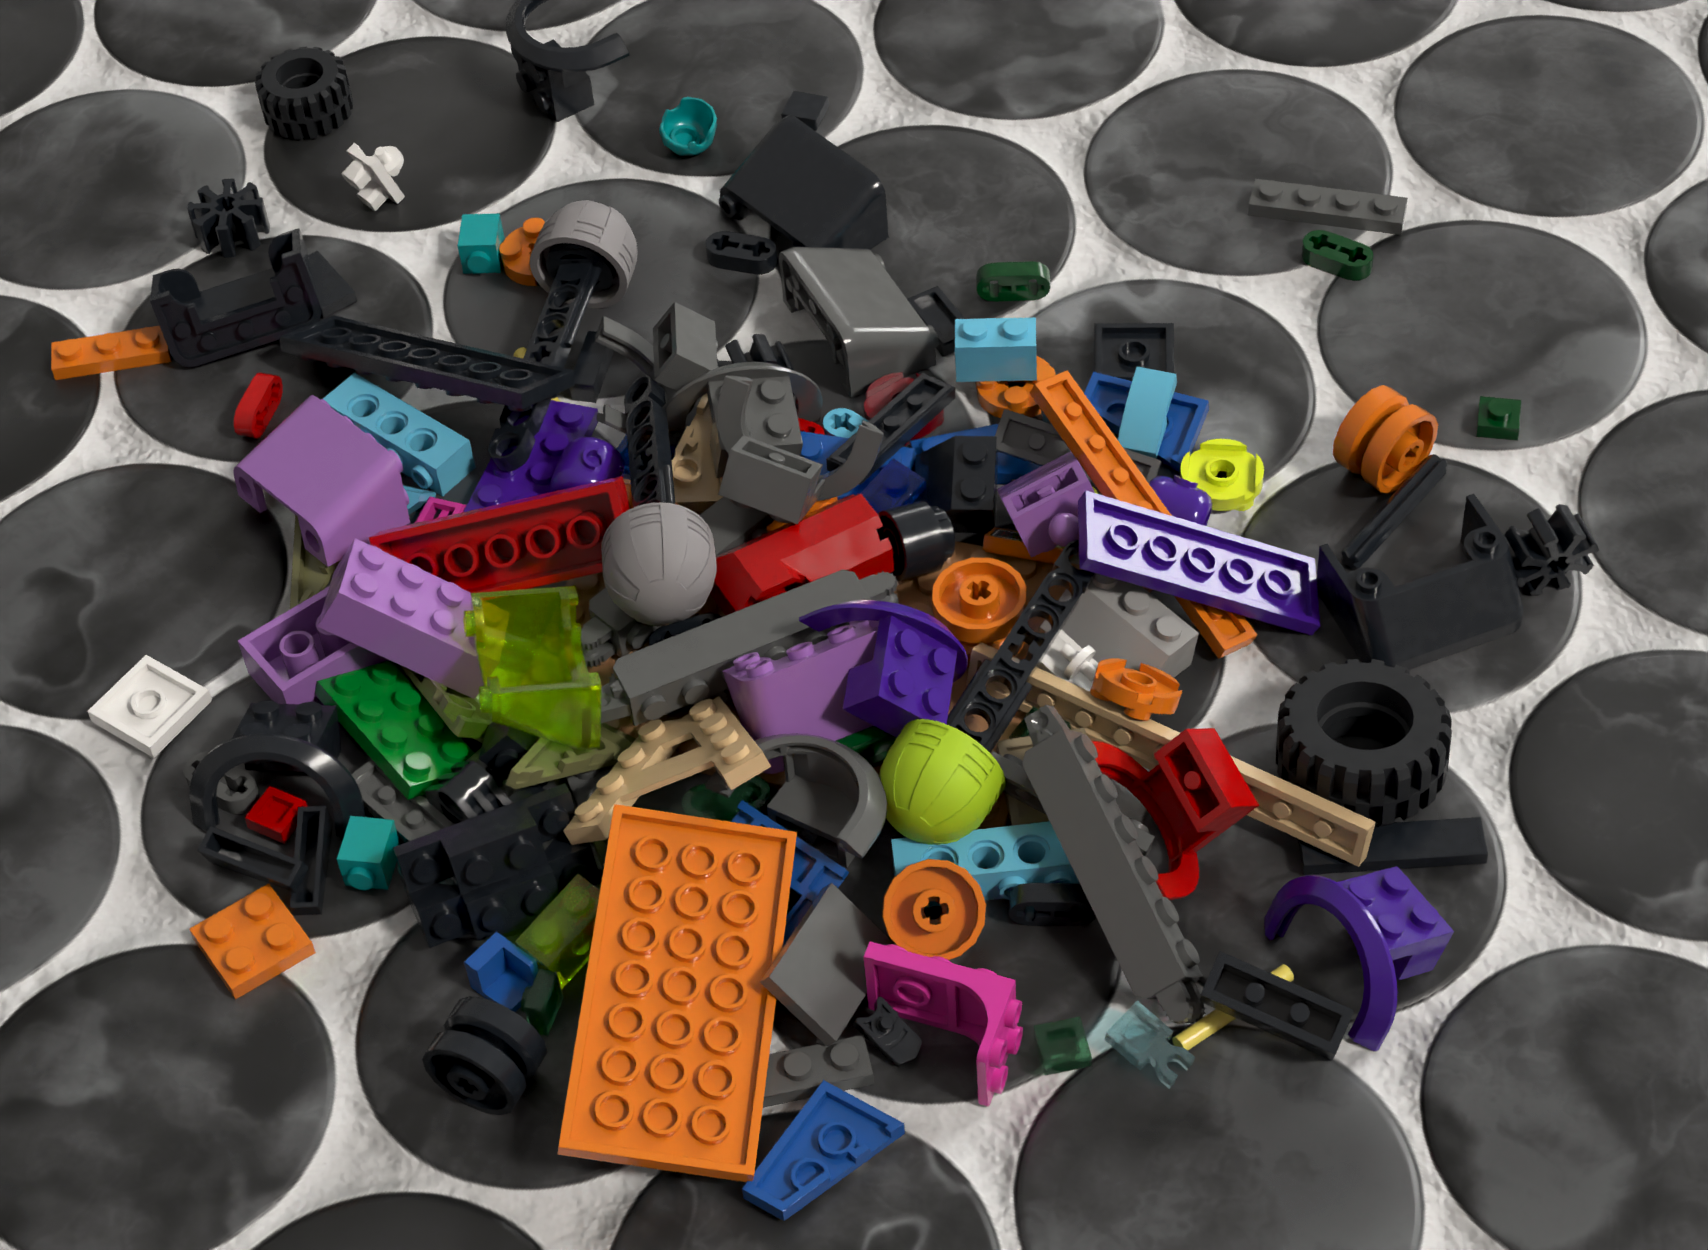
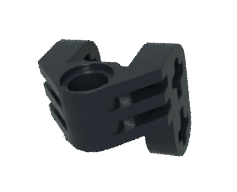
M480 749L466 761L455 763L451 767L452 773L443 774L437 779L439 785H431L425 790L428 802L454 823L459 820H468L546 790L536 784L519 788L508 797L499 786L504 778L478 759Z

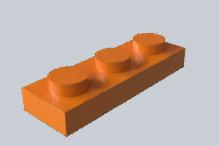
M160 325L51 343V370L55 380L172 362L171 353Z

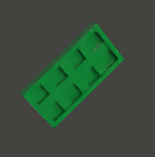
M390 660L317 681L315 695L324 705L336 706L340 724L407 800L425 795V790L428 787L439 785L437 779L443 774L452 773L451 767L455 763L464 762L474 754L473 750L463 739L456 736L449 729L431 704Z

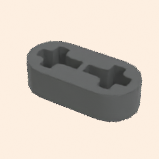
M202 752L192 756L184 765L183 772L189 788L198 764L209 752ZM238 766L230 769L219 780L217 804L220 809L234 815L247 813L260 798L254 776ZM229 788L235 791V793L232 796L230 794Z

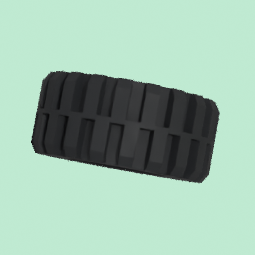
M1347 659L1345 664L1336 665L1335 662L1325 664L1320 668V672L1316 673L1312 670L1300 678L1299 683H1295L1287 691L1285 700L1280 704L1276 741L1278 776L1289 783L1379 823L1380 827L1393 824L1395 818L1401 817L1404 821L1416 815L1419 807L1424 809L1436 799V794L1442 790L1446 782L1452 737L1450 711L1445 707V701L1435 689L1430 690V684L1419 675L1411 676L1407 668L1397 664L1393 668L1385 666L1384 661L1374 659L1371 660V663H1359V659ZM1348 735H1368L1385 740L1392 744V746L1376 750H1360L1339 744L1334 739Z

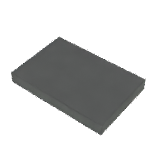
M830 883L822 888L760 983L826 1046H829L838 1040L867 993L864 954L869 942L881 945L896 944L833 883Z

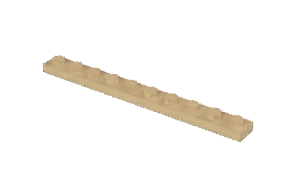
M982 642L972 649L966 682L967 686L985 659L991 661L998 649ZM1012 657L1011 659L1016 663H1019L1021 661L1020 659H1017L1015 657ZM1039 668L1035 670L1028 681L1032 685V689L1019 710L1031 714L1042 706H1054L1070 730L1085 728L1086 735L1091 741H1101L1113 745L1149 770H1152L1159 764L1154 753L1180 734V732L1151 719L1143 721L1131 718L1124 713L1125 707L1112 701L1095 698L1091 695L1090 691ZM991 682L986 685L988 694L994 698L1003 699L1010 695L1007 686L1003 683ZM1232 757L1259 804L1257 808L1247 814L1248 816L1358 867L1366 859L1375 821Z

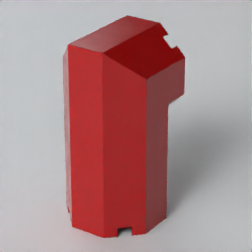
M852 494L805 515L799 524H785L716 556L717 572L710 594L724 614L729 615L840 570L855 572L859 580L873 574L877 575L878 572L891 573L894 571L893 549L888 538L880 541L876 529L883 527L879 515L862 494Z

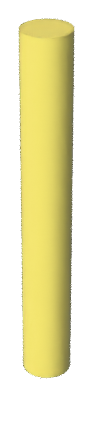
M1285 964L1270 972L1291 982L1294 980L1291 969ZM1215 1009L1173 1037V1044L1180 1053L1184 1054L1236 1018Z

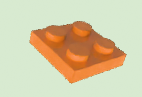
M269 883L189 929L193 940L235 1000L316 953L312 941Z

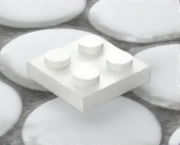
M145 655L87 712L91 722L155 758L212 701L208 689Z

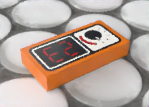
M995 527L984 535L983 550L985 552L1051 564L1056 562L1065 548L1057 545L1051 551L1042 552L1031 558L1018 531Z

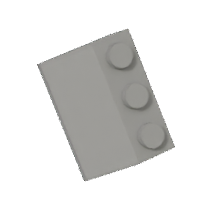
M1097 573L1086 592L1082 593L1076 608L1062 628L1082 649L1090 645L1096 651L1093 659L1098 663L1111 658L1127 660L1125 668L1139 671L1140 664L1143 663L1160 669L1173 678L1191 665L1199 635L1196 630L1142 586ZM1066 589L1058 601L1071 599L1070 591ZM1044 620L1040 625L1039 633H1047L1051 630L1047 620Z

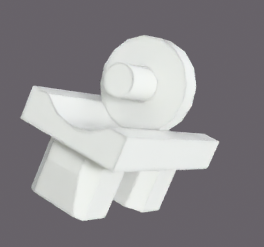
M353 143L347 150L353 161L341 174L352 187L359 191L356 195L361 202L374 211H377L388 198L399 204L405 196L392 177L397 176L403 166L404 159L401 152L396 147L385 146L376 148L373 156H366L361 148Z
M1061 629L1037 668L1090 691L1098 666V662L1093 659L1096 651L1090 645L1082 649Z

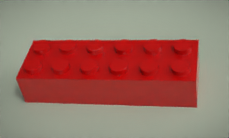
M623 476L383 530L369 537L371 545L380 548L382 551L409 564H414L430 574L447 582H452L460 588L485 599L603 572L601 548L604 534L610 524L622 513L631 509Z

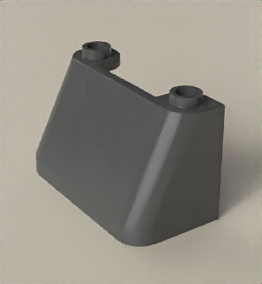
M793 247L779 253L783 302L791 313L806 309L831 345L832 360L835 364L840 363L842 366H845L846 379L842 380V386L850 398L866 393L874 381L885 375L903 372V378L936 365L935 348L939 346V340L934 328L931 325L926 326L887 273L884 262L878 253L873 254L870 249Z

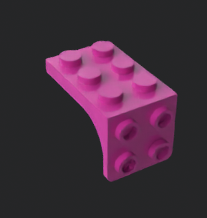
M869 942L864 954L869 1009L874 1010L875 1001L878 997H882L898 1013L900 1018L956 1032L974 1040L980 1046L976 1061L979 1104L989 1107L994 1093L1002 1094L1008 1077V1066L1005 1065L1009 1053L1017 1054L1022 1040L1023 1027L1017 1026L1021 1015L1022 1001L1016 1000V980L999 976L988 969H973L957 965L943 957H927L908 952L897 945H881Z

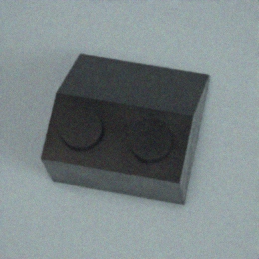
M954 436L916 455L913 503L924 501L929 506L935 505L943 509L951 521L954 533H988L991 531L996 523L997 436Z

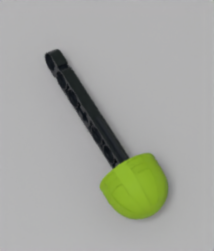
M1074 540L1065 546L1054 563L1052 571L1047 574L991 661L985 659L949 713L947 724L929 719L912 720L904 726L894 744L890 747L881 766L879 777L886 793V818L905 837L916 842L933 845L956 842L980 826L1002 794L1006 785L1005 775L999 763L991 755V752L1032 689V685L1028 681L1076 608L1082 593L1086 592L1096 576L1094 572L1075 568L1069 561L1071 555L1079 554V540ZM1054 585H1061L1070 591L1071 599L1067 601L1055 600L1049 594L1048 589ZM1033 617L1044 618L1049 622L1051 630L1047 633L1034 632L1029 627L1028 620ZM1023 642L1030 645L1025 659L1016 663L1011 659L1019 652ZM991 682L1003 683L1007 686L1010 695L1003 699L994 698L988 694L986 685ZM969 715L982 716L988 723V729L983 732H974L966 726L964 719Z

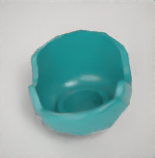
M684 97L676 108L665 110L659 128L660 137L663 144L677 155L690 156L700 154L707 150L713 142L717 128V117L713 107L703 99Z

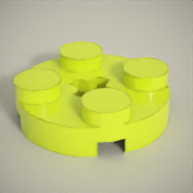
M1212 439L1200 443L1199 450L1191 455L1189 451L1183 457L1180 478L1198 483L1197 488L1207 492L1211 497L1213 503L1212 510L1246 511L1253 506L1254 499L1262 490L1264 466L1257 453L1255 458L1251 453L1247 452V445L1231 439ZM1218 471H1225L1227 478L1215 476L1218 475Z

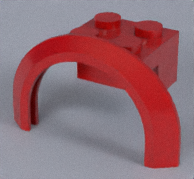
M1215 728L1185 729L1154 753L1159 764L1149 772L1119 748L1105 742L1092 741L1098 752V757L1095 760L1102 774L1120 783L1142 803L1154 819L1163 836L1168 851L1169 868L1167 873L1158 874V880L1156 881L1163 897L1174 900L1188 896L1195 890L1199 879V863L1196 852L1259 806Z

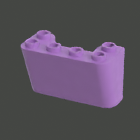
M314 395L309 396L243 458L233 470L238 495L258 512L261 513L267 510L263 494L264 489L298 516L305 549L327 567L342 560L355 538L370 545L369 537L376 533L410 523L407 509L409 497L402 484L400 473L403 471V466L398 455L393 450L388 451L379 444L370 433H365L355 426L347 416H342L332 409L327 401L319 399Z
M850 621L849 625L836 628L827 633V640L815 645L812 642H804L792 646L786 650L788 656L778 660H773L769 657L760 658L758 652H753L736 658L733 661V667L723 670L741 725L755 741L772 735L798 733L821 736L836 741L873 726L843 710L849 669L873 660L879 621ZM783 756L768 760L771 767L763 771V773L773 774L784 771Z

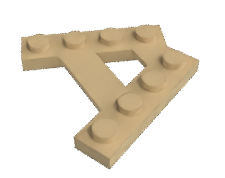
M719 696L713 700L705 699L695 704L690 709L689 714L681 719L665 722L657 719L642 726L638 731L639 736L618 756V762L612 770L597 782V789L587 801L577 807L575 816L563 831L571 845L606 840L610 832L614 804L632 807L641 795L712 767L717 770L730 790H733L767 770L771 765L763 751ZM693 738L699 746L696 749L670 758L684 741Z

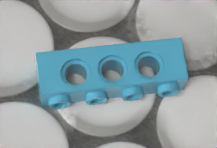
M353 373L323 398L332 409L342 416H347L363 432L370 433L388 451L393 450L401 460L403 466L402 473L411 477L423 489L429 488L443 497L476 468L469 439L356 373Z
M1050 821L977 829L956 842L940 845L924 844L907 837L891 839L895 876L908 865L926 859L948 860L966 869L980 885L984 900L1003 898L1009 900L1010 890L1017 885L1025 883L1080 884ZM931 901L928 903V906L924 907V909H928L932 906H940V904H938L935 901Z

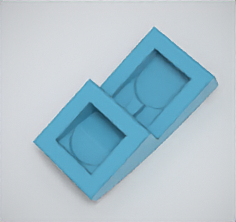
M1136 367L1118 435V441L1123 448L1157 459L1167 427L1166 416L1177 385V375L1175 373Z

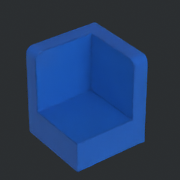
M497 931L464 961L471 988L484 998L504 1005L514 1012L543 986L536 960Z

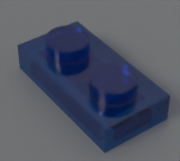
M893 458L860 494L865 497L878 514L883 510L913 503L926 489V482L924 478Z

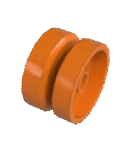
M1381 385L1363 395L1349 410L1336 434L1333 443V456L1337 463L1352 473L1361 474L1365 482L1378 491L1388 494L1398 490L1428 457L1437 437L1438 423L1435 416L1420 406L1409 405L1406 397L1391 387Z
M972 557L955 562L943 570L933 584L932 609L934 618L943 623L963 645L968 656L967 667L970 664L972 649L980 642L999 650L1027 606V586L1021 574L1008 563L993 558Z
M926 859L908 865L892 879L883 897L882 918L888 936L897 946L927 957L939 956L950 960L961 956L976 943L985 925L986 903L980 885L966 869L948 860ZM931 901L937 902L942 907V914L935 920L926 917L924 913V907L928 906V903Z

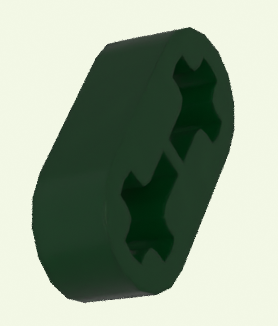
M1314 230L1304 236L1302 259L1307 265L1347 280L1359 281L1367 278L1372 272L1373 251L1363 243L1325 230Z
M1040 262L988 263L981 266L976 274L977 293L982 299L987 301L1039 300L1045 297L1051 288L1050 271L1046 265ZM1035 279L1037 282L1032 283L1029 280ZM990 281H998V283L991 284Z

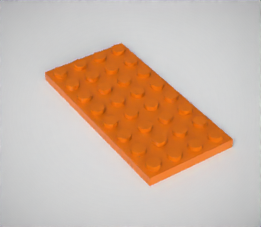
M614 804L557 1155L741 1182L753 1181L776 997L760 981L783 948L797 832Z

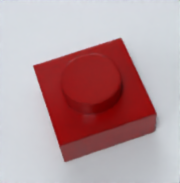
M269 786L245 816L247 827L281 843H285L297 828L298 807H306L307 803L303 799Z

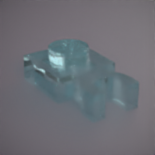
M1138 1000L1106 1032L1104 1038L1106 1042L1139 1070L1147 1063H1150L1154 1067L1158 1079L1169 1089L1175 1084L1178 1075L1168 1068L1167 1063L1172 1061L1178 1062L1187 1071L1195 1060V1057L1189 1051L1182 1047L1171 1045L1168 1042L1174 1031Z

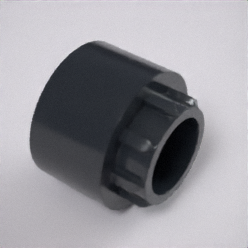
M918 501L878 513L883 527L876 530L880 541L886 538L890 541L893 549L894 571L889 574L893 573L897 581L940 571L944 562L954 554L955 535L946 512L938 506H929L924 501Z

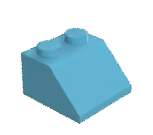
M1036 317L955 319L956 382L1037 380Z

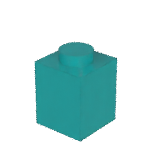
M500 213L462 214L457 246L463 274L501 273L502 261L499 246L505 240Z
M350 816L337 857L345 886H352L360 890L371 888L389 889L397 862L393 847L401 845L394 820Z

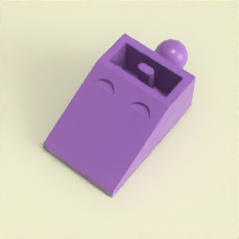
M1071 451L997 489L1031 558L1042 552L1051 551L1057 545L1065 547L1068 543L1079 540L1078 500L1085 490L1095 493L1085 472Z

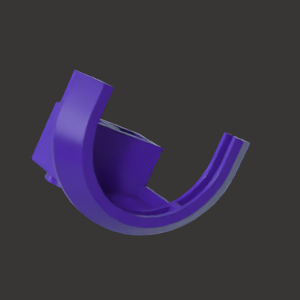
M875 600L843 602L799 617L801 623L818 632L850 621H879L873 660L849 669L843 710L896 738L904 726L912 720L929 719L947 724L952 685L964 675L968 664V656L963 645L939 620L909 606Z
M1397 866L1339 882L1317 875H1306L1289 881L1278 891L1264 918L1265 935L1269 940H1273L1276 933L1280 937H1284L1295 914L1305 904H1313L1326 909L1342 923L1356 946L1364 978L1361 1008L1348 1032V1036L1354 1042L1370 1050L1379 1051L1396 1014V978L1402 980L1432 971L1452 937L1453 929Z

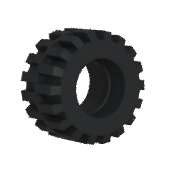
M307 46L299 47V49L295 50L288 49L282 54L272 56L271 61L264 62L261 66V71H258L256 74L255 87L266 125H269L271 131L274 133L279 132L282 137L288 138L293 136L294 139L302 140L304 137H309L310 139L318 138V135H327L332 132L333 128L341 127L344 124L343 120L348 119L351 115L354 103L346 68L343 65L342 59L339 56H335L334 52L330 50L323 51L320 47L307 48Z

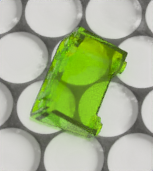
M565 586L471 593V610L463 611L465 637H473L483 686H479L481 713H489L492 722L581 751L599 749L601 739V682L598 672L588 673L581 648V625L576 623V605H578L576 587Z

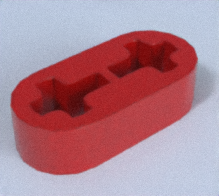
M259 372L253 377L235 411L234 430L237 435L256 439L263 435L282 398L283 384L280 376Z

